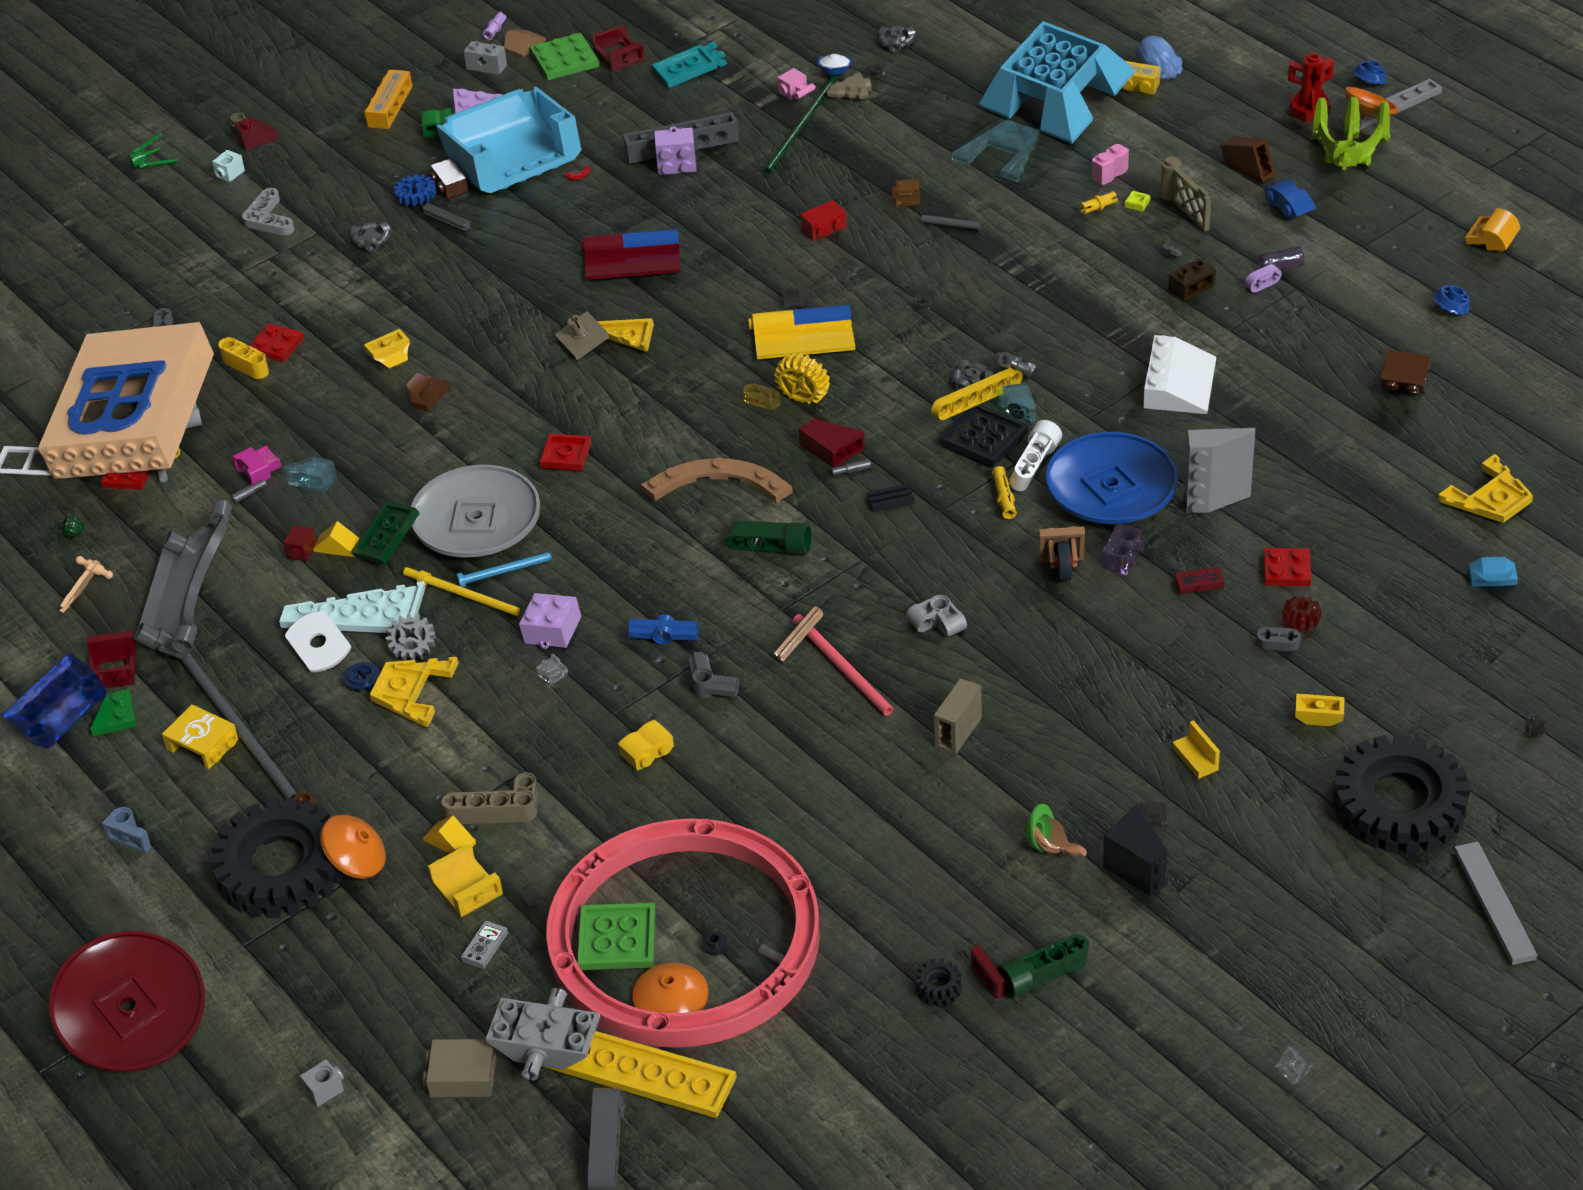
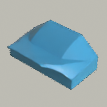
M1481 557L1469 564L1468 573L1471 587L1517 585L1518 583L1515 563L1505 557Z

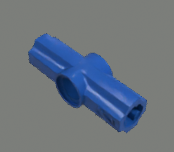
M659 615L655 620L630 619L629 638L653 639L661 645H667L672 640L698 641V621H675L669 615Z

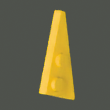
M652 318L597 321L607 331L609 340L642 351H648L654 326Z

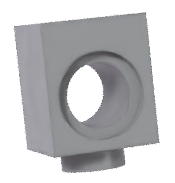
M327 1060L300 1075L304 1092L317 1107L344 1091L341 1081L344 1079L342 1072L337 1066L332 1067Z

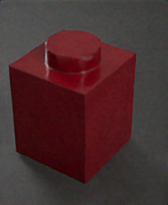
M298 525L292 527L283 541L287 558L307 562L317 542L313 528Z

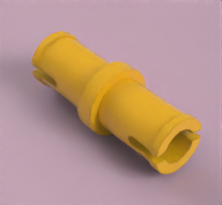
M1114 191L1102 196L1096 195L1091 200L1079 203L1078 208L1084 207V209L1079 211L1082 215L1095 210L1101 211L1104 207L1117 203L1118 198L1112 199L1117 195Z

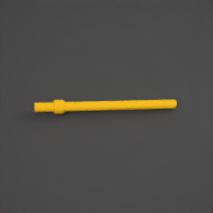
M408 567L403 571L404 576L413 578L417 582L425 581V586L428 584L514 616H518L520 613V608L438 579L426 571L421 570L419 572Z

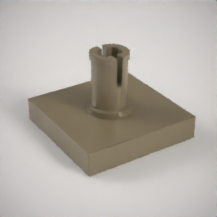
M588 311L581 316L573 315L574 321L569 318L568 325L554 334L557 340L576 360L609 338L607 331Z

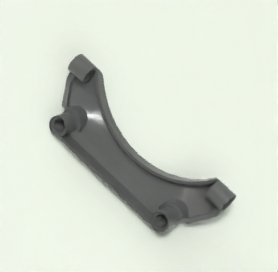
M215 501L209 522L193 533L192 536L184 537L173 530L168 532L162 543V550L138 629L133 638L134 641L152 650L158 647V651L179 659L184 658L192 651L198 632V627L194 625L193 619L195 604L204 576L229 523L232 505L228 501Z

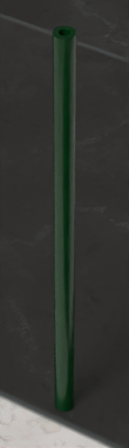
M838 75L830 77L766 165L764 171L767 174L772 172L827 95L826 89L836 83L839 79Z

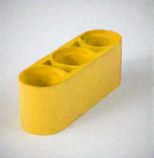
M231 337L223 338L219 341L218 346L221 358L226 365L255 379L265 378L269 374L266 357L263 352Z

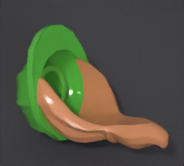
M1038 804L1034 807L1031 816L1024 825V837L1030 847L1037 849L1039 852H1062L1073 857L1079 855L1086 856V849L1083 846L1068 842L1062 825L1054 819L1052 811L1047 805Z

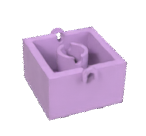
M670 127V130L654 131L659 175L697 172L693 128L677 129L676 127Z
M534 593L519 623L525 644L540 645L544 649H547L549 646L567 648L581 619L577 598Z

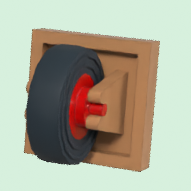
M1071 526L1068 528L1039 529V563L1049 562L1050 569L1057 568L1059 581L1071 580L1072 567H1077V562L1084 560V527Z

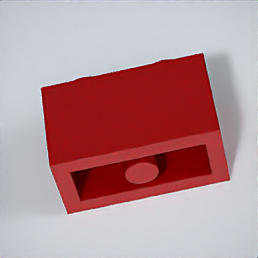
M834 200L800 213L801 230L813 241L847 227L846 211Z

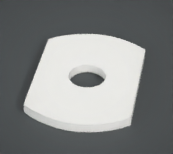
M326 611L314 612L301 617L288 629L285 635L310 672H321L336 666L347 656L351 649V645ZM315 636H324L326 638L325 644L318 648L312 647L310 642Z

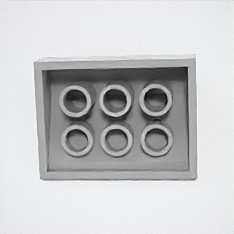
M1255 428L1188 430L1184 493L1186 513H1209L1251 496Z

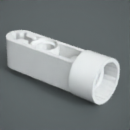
M1040 420L1033 427L1028 436V446L1009 479V484L1014 490H1026L1046 455L1052 454L1062 439V431L1055 423L1048 420Z

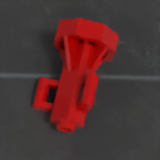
M1311 53L1303 58V64L1294 61L1289 62L1288 81L1301 85L1300 91L1290 98L1289 109L1292 117L1304 122H1313L1316 103L1319 98L1326 99L1327 113L1330 114L1331 103L1328 95L1322 89V84L1333 77V58H1328L1324 61L1321 55ZM1296 71L1302 72V77L1297 76Z

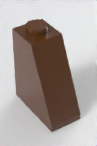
M1233 136L1220 144L1225 162L1253 179L1264 182L1276 174L1266 138Z

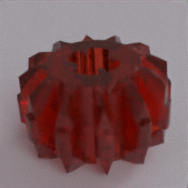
M1303 594L1300 598L1293 596L1291 600H1286L1282 609L1285 626H1290L1291 629H1299L1300 632L1305 629L1311 632L1312 628L1318 626L1322 615L1319 602L1313 601L1312 596L1304 598Z

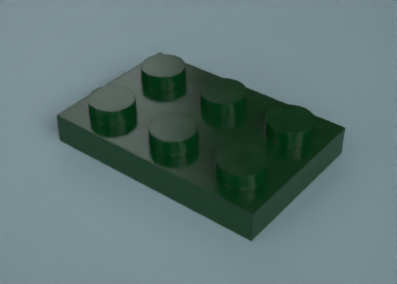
M386 501L351 553L357 558L386 564L410 527L414 524L420 512L414 507Z

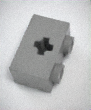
M471 41L464 50L467 70L500 75L507 65L504 46Z

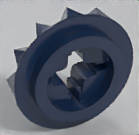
M356 663L344 672L345 686L350 687L351 691L358 689L361 692L365 688L370 690L371 685H375L380 672L378 667L372 663ZM359 674L366 679L362 680L359 678Z

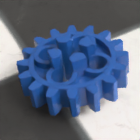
M415 174L414 177L407 175V179L401 178V182H396L394 192L396 200H399L400 204L405 202L406 206L410 203L415 206L416 203L423 205V201L430 202L429 198H434L436 187L434 180H431L430 176L425 178L424 174L420 177Z

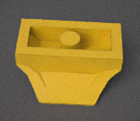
M397 329L364 344V349L374 360L380 361L390 369L408 360L407 351L410 341L400 329Z
M1297 694L1295 717L1306 725L1333 726L1343 721L1344 697Z

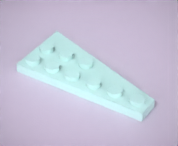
M425 581L417 582V586L406 588L405 584L396 586V589L389 591L376 589L348 594L347 598L344 599L326 598L327 602L316 604L308 601L286 605L279 621L281 628H290L298 619L307 614L326 611L340 631L387 633V629H393L392 621L400 622L399 616L407 619V614H410L412 618H415L418 614L426 588Z

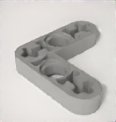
M275 188L263 190L242 215L244 226L278 235H289L294 231L291 218L270 213L280 201L278 190Z

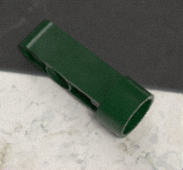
M734 521L729 529L726 544L734 550L808 554L811 548L812 531L809 523Z
M1074 934L1025 956L1017 957L998 965L996 969L1005 979V995L1013 999L1031 991L1037 986L1083 967L1087 962L1088 939L1083 935Z

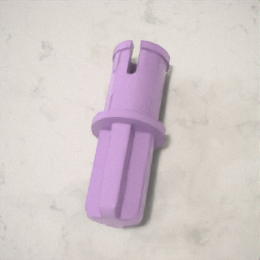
M498 12L495 18L488 22V27L482 33L485 39L492 40L495 34L501 30V25L505 21L506 15Z

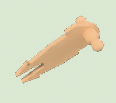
M82 556L76 557V563L83 565L86 571L60 605L62 607L60 611L64 613L88 585L94 574L98 576L103 575L106 579H111L113 573L105 570L104 566L100 565V562L97 560H85Z

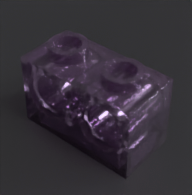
M1117 523L1102 551V568L1127 575L1130 568L1135 567L1138 553H1142L1144 549L1143 530Z

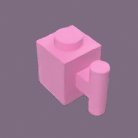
M795 68L777 77L778 93L790 100L793 98L800 99L815 90L813 83L807 85L806 75Z

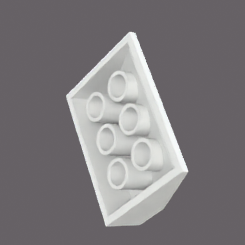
M1154 335L1144 388V408L1207 414L1216 356L1176 337Z

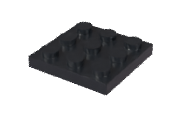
M979 404L968 409L940 437V444L994 467L1028 432V424Z

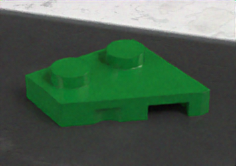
M130 689L106 694L90 728L93 737L137 726Z

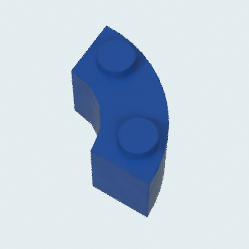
M1282 180L1263 188L1265 198L1270 206L1280 209L1287 221L1316 209L1308 193L1304 189L1300 190L1296 186V182L1292 180Z

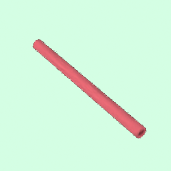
M801 614L796 615L793 618V623L797 626L804 617ZM813 627L806 636L885 716L890 715L893 712V707Z

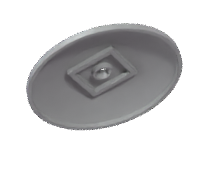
M496 465L460 467L437 476L418 492L411 507L416 508L420 514L412 525V529L416 537L425 546L441 554L455 557H479L494 554L515 545L533 529L540 514L539 495L529 479L512 469Z

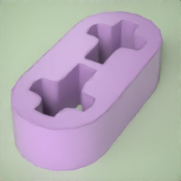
M1272 264L1250 273L1245 279V286L1252 292H1258L1277 283L1282 273L1276 266Z

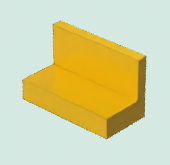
M1194 720L1189 722V735L1174 741L1172 749L1194 775L1200 779L1219 770L1220 750Z

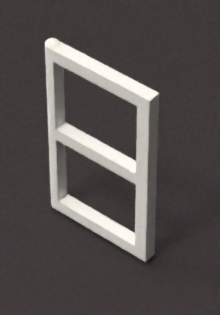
M4 446L0 454V468L8 452L29 453L22 469H0V474L52 476L50 471L29 470L35 454L40 453L38 447Z

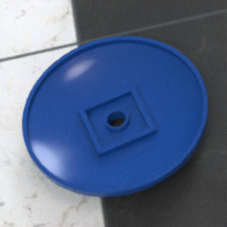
M1099 432L1076 438L1057 450L1047 466L1046 483L1054 501L1068 513L1091 522L1122 524L1145 519L1163 509L1176 492L1178 472L1171 456L1156 443L1129 433Z

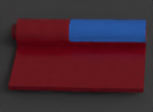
M678 229L584 236V240L580 241L581 252H585L586 280L681 272Z

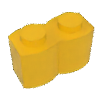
M652 720L644 724L637 732L624 737L618 743L620 755L636 770H641L644 767L650 766L655 758L667 755L674 747L672 734L656 720Z

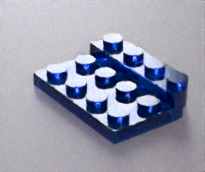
M70 652L2 715L34 745L43 746L45 749H48L83 716L87 715L99 701L103 700L107 696L104 683L98 675Z

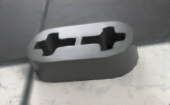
M162 308L154 313L153 327L174 325L170 309Z
M1263 627L1257 632L1256 643L1260 648L1266 650L1295 651L1300 647L1301 634L1299 631L1291 628Z

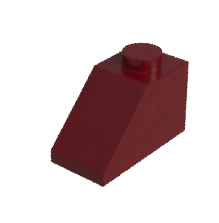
M253 117L234 123L238 142L245 151L280 138L271 125Z

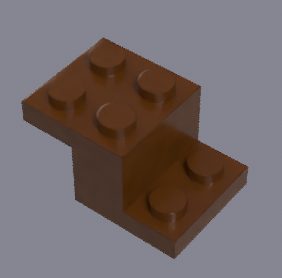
M1387 350L1384 371H1382L1380 378L1382 387H1386L1385 390L1398 392V389L1407 390L1406 393L1411 395L1425 393L1428 373L1431 369L1430 356Z

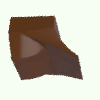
M416 373L405 385L410 395L411 407L429 412L449 390L450 382Z

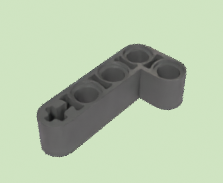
M620 1088L593 1089L588 1164L589 1190L617 1189L621 1121L624 1120L625 1101Z

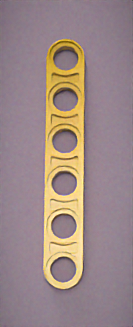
M1012 367L939 398L933 403L931 414L940 420L950 418L1017 388L1022 381L1023 374Z

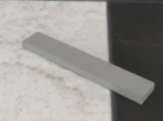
M1428 79L1386 99L1396 104L1400 108L1399 112L1441 94L1442 87L1433 80ZM1360 115V130L1376 123L1377 117L1371 116L1368 119ZM1345 117L1342 118V125L1345 124Z
M1479 842L1455 846L1454 853L1511 964L1515 965L1536 960L1537 953Z

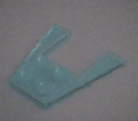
M1005 120L952 152V160L969 165L988 145L1015 154L1012 160L1001 170V177L1018 182L1020 174L1023 173L1025 164L1030 158V153L1034 150L1040 137V130L1014 121Z

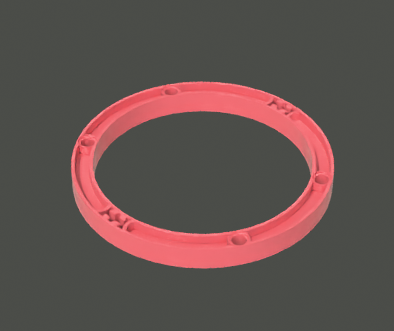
M675 819L651 823L621 833L604 842L581 859L568 873L554 896L549 909L546 938L551 968L559 988L567 993L566 999L574 1009L600 1013L597 1027L619 1038L639 1044L657 1047H692L716 1043L748 1032L782 1010L800 991L810 975L818 953L820 929L818 904L811 882L803 868L784 848L768 837L740 825L709 819ZM682 851L719 853L745 861L758 868L782 889L792 906L796 918L795 933L786 956L777 969L758 987L742 997L718 1007L686 1013H661L632 1007L610 997L597 988L582 972L572 952V935L577 917L581 911V905H584L592 893L608 878L646 858Z

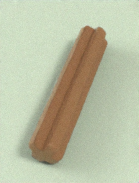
M812 607L775 650L774 656L781 662L785 661L823 616L820 608Z

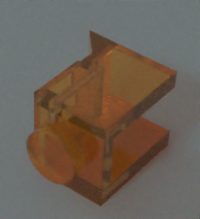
M919 177L914 180H896V186H892V198H896V206L920 205Z

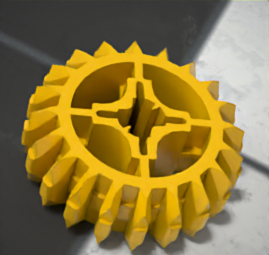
M802 353L786 355L778 363L774 374L776 376L775 382L778 383L777 388L783 390L782 394H787L789 399L792 398L795 401L807 402L808 404L812 402L818 403L826 395L830 385V377L826 375L827 370L821 368L822 364L815 362V359H810L809 355L804 357Z

